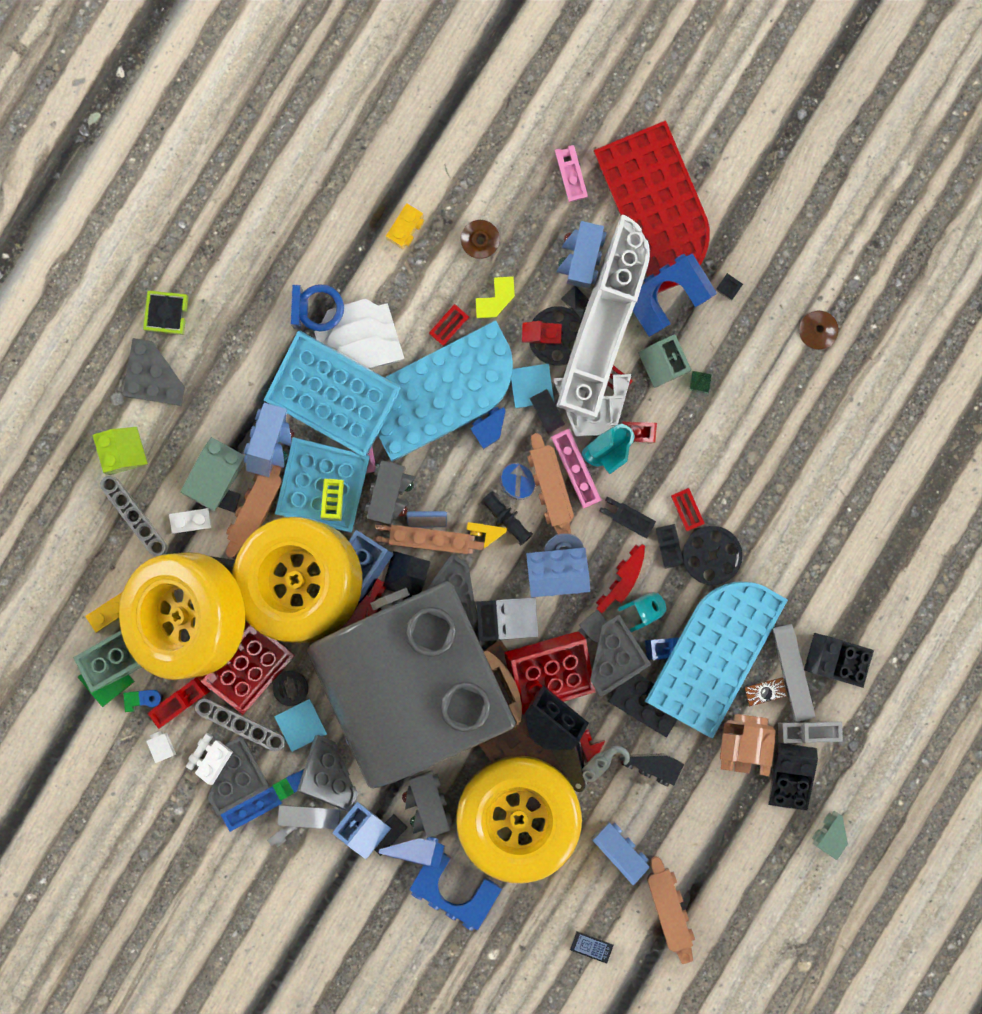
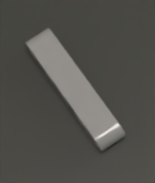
M113 476L103 477L100 482L102 491L148 552L153 556L166 554L168 550L167 543L122 483ZM110 479L115 482V487L112 490L106 488V482ZM121 495H125L127 498V502L123 506L118 504V498ZM132 511H137L139 514V518L135 522H132L129 518ZM145 526H148L151 530L148 537H143L141 534V530ZM156 542L162 544L163 548L160 553H155L153 550V545Z
M788 624L772 628L795 722L815 718L793 626Z
M204 698L196 703L195 709L200 716L271 751H279L286 744V739L281 733L216 701ZM202 702L209 703L210 711L208 713L201 711L200 706ZM222 710L228 714V719L224 722L218 718V713ZM238 719L245 721L246 727L244 730L237 729L236 721ZM255 728L263 730L264 735L261 739H257L254 736ZM273 737L281 739L280 747L272 746L271 740Z

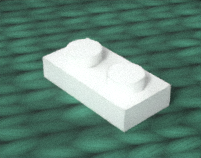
M209 508L169 514L172 534L212 528Z
M407 588L370 604L373 611L379 608L384 610L403 601V598L409 596Z

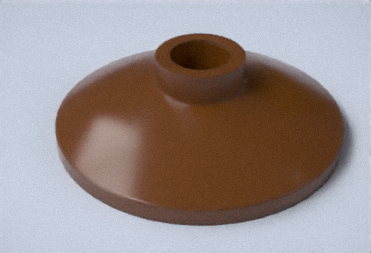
M486 220L470 222L465 226L461 234L462 248L469 256L476 259L490 257L496 252L500 244V235L497 228ZM478 237L484 238L482 244L477 243Z
M817 310L808 313L802 319L799 326V334L802 341L812 349L821 350L828 348L835 342L838 336L837 321L831 314L825 311ZM817 326L823 327L822 333L817 332Z

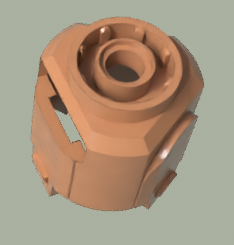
M734 714V721L728 720L724 723L720 752L721 770L733 771L734 766V772L750 773L751 765L756 764L760 765V775L769 776L773 760L775 730L772 726H768V718Z

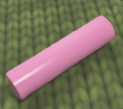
M570 429L552 436V441L583 509L602 501Z

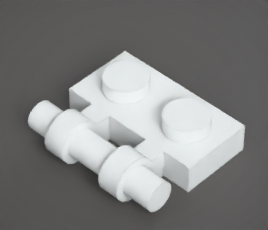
M206 733L203 739L200 738L197 743L198 747L194 754L191 753L189 756V762L186 767L193 770L195 765L199 766L195 774L207 784L213 785L233 751L215 740L213 745L210 744L213 736ZM205 750L208 751L205 758L201 759L200 757Z

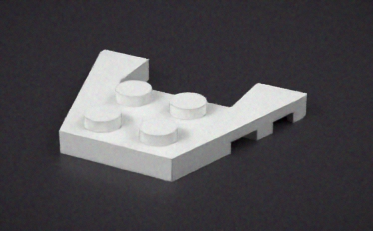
M631 374L613 375L614 396H603L596 418L578 416L566 410L576 437L601 435L613 426L618 425ZM554 378V383L560 395L563 378Z

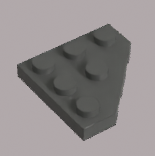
M133 338L123 396L182 406L185 386L152 341Z
M452 553L426 590L445 581L451 582L473 627L478 618L469 565Z
M620 615L603 624L600 632L590 681L601 697L651 666V663Z
M316 735L297 792L349 812L354 806L358 795L356 787L353 786L349 778L350 774L344 760H341L337 751L336 742Z
M243 736L225 744L233 753L212 785L208 797L217 816L270 788Z

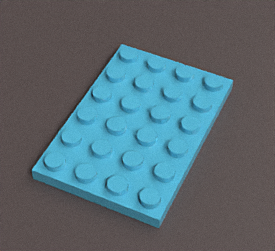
M298 331L264 401L271 405L286 408L287 414L366 457L402 387L306 333Z

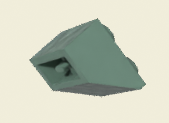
M675 334L638 352L654 388L691 372V367Z
M833 811L832 814L829 812L825 817L823 828L821 830L818 829L813 835L812 839L814 841L812 844L835 860H838L848 845L843 816Z

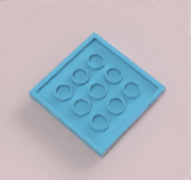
M293 437L275 514L285 517L312 519L328 524L335 529L352 533L370 455L363 457L353 451ZM324 479L344 480L342 521L321 519ZM328 486V489L339 490V486ZM328 494L327 497L338 498V495ZM327 502V505L337 506V503ZM327 510V514H337V511Z

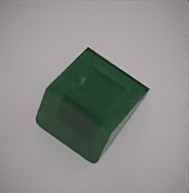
M692 371L689 390L708 394L712 374Z

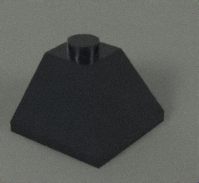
M393 551L383 586L386 587V590L393 592L407 588L409 597L417 595L423 590L431 562Z

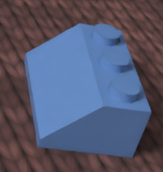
M356 530L349 542L359 558L362 570V591L359 603H361L393 556V553Z
M608 821L591 838L630 883L634 885L649 869L647 864L649 859L642 852L638 854L633 849L636 845L629 837L624 839L620 834L622 832L621 828L615 822L611 824Z

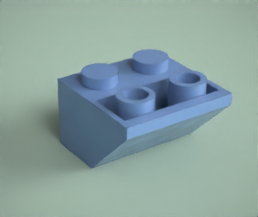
M356 802L332 833L363 858L367 859L391 828L364 805Z

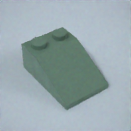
M211 437L200 453L180 493L215 512L245 465V455Z
M121 630L73 657L91 692L142 668L127 649Z

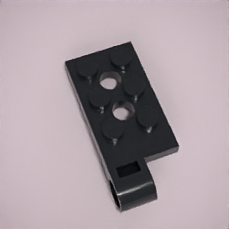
M637 674L615 688L608 700L609 703L664 737H668L677 719L665 712L663 715L657 716L655 714L656 707L649 703L644 706L638 703L641 695H647L648 697L654 683Z

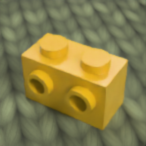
M406 203L388 231L386 240L402 250L405 246L409 247L414 239L413 233L416 229L419 230L425 221L423 213Z

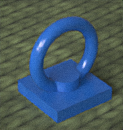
M318 284L307 288L303 292L301 285H292L291 326L293 329H301V324L303 323L313 331L322 332L334 328L341 321L344 314V302L341 295L334 288ZM318 292L329 294L336 303L334 317L329 322L323 324L315 323L307 317L308 298Z

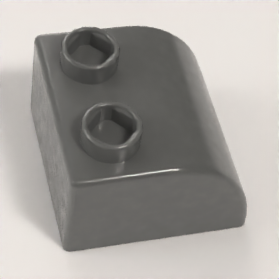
M449 581L438 584L310 644L306 649L366 784L370 788H379L406 778L515 727L514 717L454 586Z

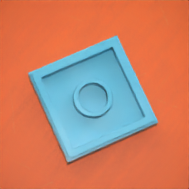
M549 364L513 369L511 382L515 409L533 406L529 398L546 389L554 401Z
M311 699L274 716L291 752L313 742L316 735L322 737L327 735Z

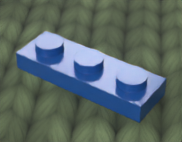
M272 786L220 815L229 832L281 805L283 802L280 801Z

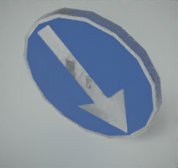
M511 463L501 470L499 476L500 485L509 497L515 500H524L534 493L536 485L533 473L527 466L520 463Z

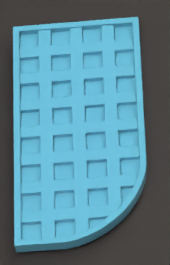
M497 321L384 377L402 387L378 433L392 462L489 413L503 399L511 382L513 359L510 346Z
M733 582L711 591L699 602L645 702L713 739L788 600L767 587L753 582Z

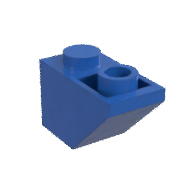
M496 407L488 413L489 417L484 420L481 417L472 423L471 431L483 450L500 439L506 412L504 407L501 409Z

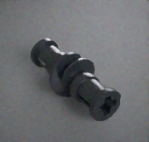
M490 492L480 503L485 505L492 512V515L498 519L496 522L497 527L502 525L506 527L507 531L519 541L518 544L520 546L532 537L533 533L529 532L520 520L515 518L518 511L511 513L512 508L507 509L505 504L501 503L494 495L495 492Z

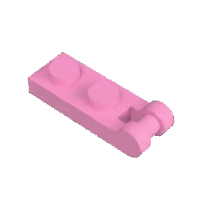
M574 145L568 146L567 149L563 150L556 149L555 155L568 202L588 198ZM564 157H571V161L564 162Z

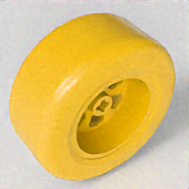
M302 517L276 519L255 530L240 548L232 572L243 596L245 620L259 633L282 642L311 643L338 631L351 618L358 605L362 591L361 565L351 543L332 526ZM302 554L304 556L300 567L293 565L292 555ZM316 562L321 573L311 577L308 568L312 563ZM279 563H283L287 568L284 577L275 575ZM284 584L287 589L282 598H279L274 590L276 585ZM311 584L320 586L319 593L315 598L308 593V588ZM294 594H301L303 599L302 606L295 607L291 605Z
M195 552L159 555L142 563L128 579L119 607L120 629L130 654L149 673L171 680L208 675L227 664L241 643L245 628L243 596L230 571L210 556ZM176 590H183L182 602H177L174 595ZM183 629H186L190 636L187 642L181 641V631Z
M509 756L485 765L469 780L459 800L456 823L461 846L477 868L497 880L521 884L544 879L559 870L568 861L580 838L582 815L580 803L572 785L558 769L534 757ZM518 793L520 795V803L517 806L511 807L506 801V796ZM530 797H534L541 804V807L533 812L526 807ZM495 807H501L506 811L504 820L496 821L493 819ZM522 814V819L524 822L522 824L520 822L516 824L514 816H520ZM534 818L545 819L543 831H537L531 826ZM508 827L512 831L508 841H504L498 836L497 831L499 829ZM528 832L532 842L526 845H519V833Z

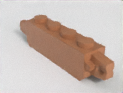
M535 433L531 436L533 450L530 451V456H527L530 468L534 467L536 472L533 475L535 485H540L542 493L538 495L541 505H546L547 512L544 513L547 524L551 523V526L555 528L558 535L571 534L570 522L574 514L555 450L549 445L545 446L541 435Z
M273 465L269 477L255 474L252 480L255 483L252 489L248 488L244 496L246 501L243 507L239 506L235 514L237 519L234 524H230L226 532L228 534L227 539L230 540L225 551L228 557H237L240 548L247 538L262 526L281 489L283 482L280 477L282 467Z
M376 525L375 529L380 531H390V539L381 536L374 537V541L389 543V545L467 555L473 554V549L484 550V542L474 541L475 536H470V534L398 525Z
M654 856L650 860L653 873L648 875L647 882L668 948L677 953L682 964L690 963L693 961L691 947L695 937L692 928H687L686 922L689 921L686 909L682 910L680 905L683 902L680 890L676 891L674 886L677 883L674 871L670 872L669 868L665 869L659 856Z

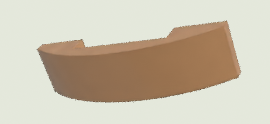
M485 651L484 654L493 674L498 673L512 703L508 706L516 723L515 728L519 727L522 707L516 683L505 665L492 653Z

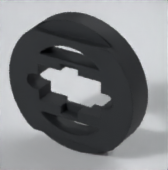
M285 671L276 677L273 683V694L282 705H298L304 701L308 694V682L297 671ZM287 676L294 681L297 694L294 700H291V697H287L284 684ZM297 679L300 681L302 685L301 694L299 692ZM280 682H281V686H282L284 698L281 696V694H280V692H279V684H280Z

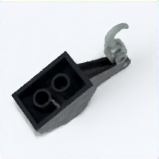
M544 685L536 692L525 711L529 737L544 750H551L576 792L584 791L588 782L596 781L609 768L615 753L624 755L625 765L629 762L630 756L625 748L612 746L606 751L597 753L584 765L580 739L589 722Z

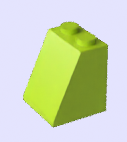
M137 427L110 429L92 435L103 473L111 476L148 465Z

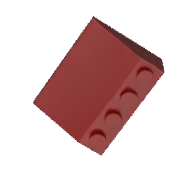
M245 620L243 637L234 656L222 668L211 674L199 676L198 679L244 715L295 655L279 641L259 633Z
M579 631L504 652L507 669L512 675L520 694L522 714L525 713L536 692L543 685L563 702L595 693V687L590 681L592 670L587 642Z

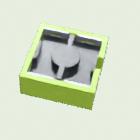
M148 290L143 330L184 335L186 319L183 318V312H187L189 296L186 294Z

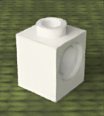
M159 731L150 735L151 739L147 741L155 763L176 755L168 733L162 734Z

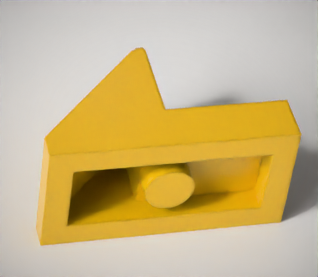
M471 522L467 524V530L470 531V535L482 536V533H486L484 549L507 531V528Z

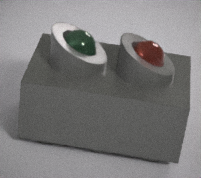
M382 460L381 464L376 465L374 473L377 477L376 484H371L369 495L372 496L371 503L367 502L364 512L368 520L392 525L393 519L407 514V505L410 501L400 499L399 494L402 495L405 491L413 490V481L416 479V476L405 474V466Z
M432 770L411 777L409 779L410 786L402 794V800L406 803L405 810L415 806L418 808L416 814L410 819V825L414 828L413 834L425 830L428 838L449 831L453 820L450 811L446 812L444 807L447 805L445 795L440 793L438 789L441 785L438 774H433Z

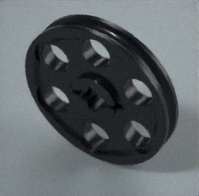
M554 306L546 308L538 313L532 322L542 320L545 323L562 324V344H546V348L539 351L535 348V343H529L534 355L546 364L554 366L566 365L572 352L569 348V343L575 341L578 331H571L569 325L573 321H577L581 325L582 319L567 307ZM556 311H560L564 315V319L560 322L554 321L552 317ZM560 350L563 353V358L560 361H555L552 358L553 351Z
M719 526L703 527L695 531L685 543L683 549L684 566L690 576L700 583L706 585L723 584L732 579L740 569L742 563L741 545L736 536L725 528ZM715 530L719 531L722 535L721 540L718 542H714L711 539V533ZM695 537H700L703 540L701 548L693 547L692 540ZM729 543L734 544L737 548L736 553L733 555L726 552V546ZM720 546L716 554L717 560L712 559L705 565L709 558L708 552L716 551ZM692 556L697 557L700 561L699 566L696 568H692L688 563ZM723 564H732V573L725 574L722 571ZM707 569H711L715 574L711 581L706 580L703 576L704 571Z

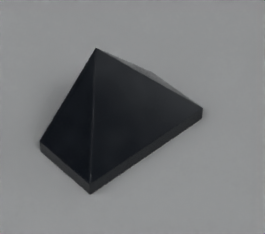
M573 286L561 300L583 319L589 299L576 286Z

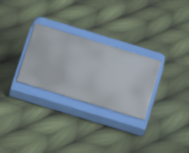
M407 512L408 527H447V512Z

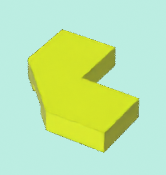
M514 276L494 278L495 297L476 298L477 319L496 318L515 297Z

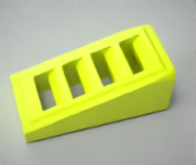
M324 479L321 506L322 520L342 521L344 480ZM328 486H339V490L328 489ZM328 494H337L338 498L327 496ZM327 502L337 503V506L327 505ZM327 510L337 511V514H327Z

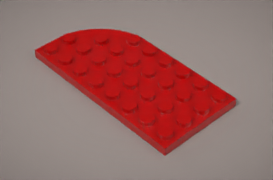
M666 120L593 150L620 216L625 215L635 221L642 229L645 239L648 240L650 257L645 273L646 278L652 274L657 276L660 274L659 269L667 264L671 267L676 263L674 259L682 254L686 256L693 254L699 265H701L706 256L710 241L709 222ZM664 281L659 287L658 294L679 284L673 281Z

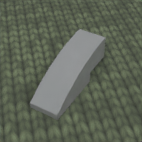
M842 722L778 723V742H843Z
M279 805L277 825L336 829L339 825L340 809Z

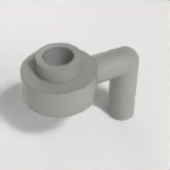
M285 826L267 839L271 846L275 844L278 847L286 841L285 836L297 827Z

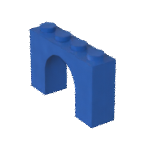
M685 254L680 255L674 259L676 262L670 267L667 264L659 269L660 274L657 276L652 274L643 280L645 284L641 286L633 312L649 337L671 324L658 302V290L664 281H673L681 285L695 307L717 295L716 290L693 254L688 256Z
M443 852L439 869L425 865L422 866L409 889L412 891L411 895L419 900L424 898L429 901L428 905L435 910L441 908L446 911L445 915L450 919L463 921L462 925L471 931L473 929L479 930L500 894L502 887L485 877L477 892L469 901L462 904H454L447 901L441 895L438 887L439 878L451 859L449 855Z

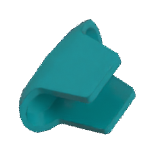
M625 424L615 425L583 449L582 456L585 461L593 466L604 465L606 471L611 474L628 461L629 447L634 441V433Z
M655 592L643 595L618 608L620 612L633 605L636 606L643 622L630 628V632L653 623L663 617L667 611L665 600L659 593ZM652 602L655 603L657 611L653 609Z

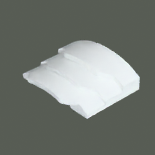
M362 299L345 304L343 317L334 328L322 332L314 331L316 340L368 369L405 360L388 303L376 305L367 299ZM336 308L328 310L320 324L329 322L334 317Z

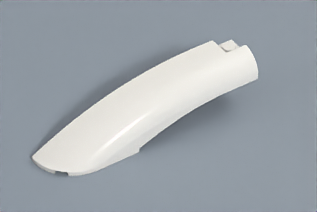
M621 215L593 287L569 358L556 406L582 417L596 418L621 340L635 303L638 300L649 263L650 249L648 240L645 239L640 226L625 215Z

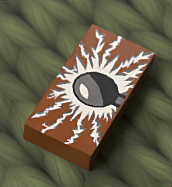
M783 677L744 687L749 707L788 697Z

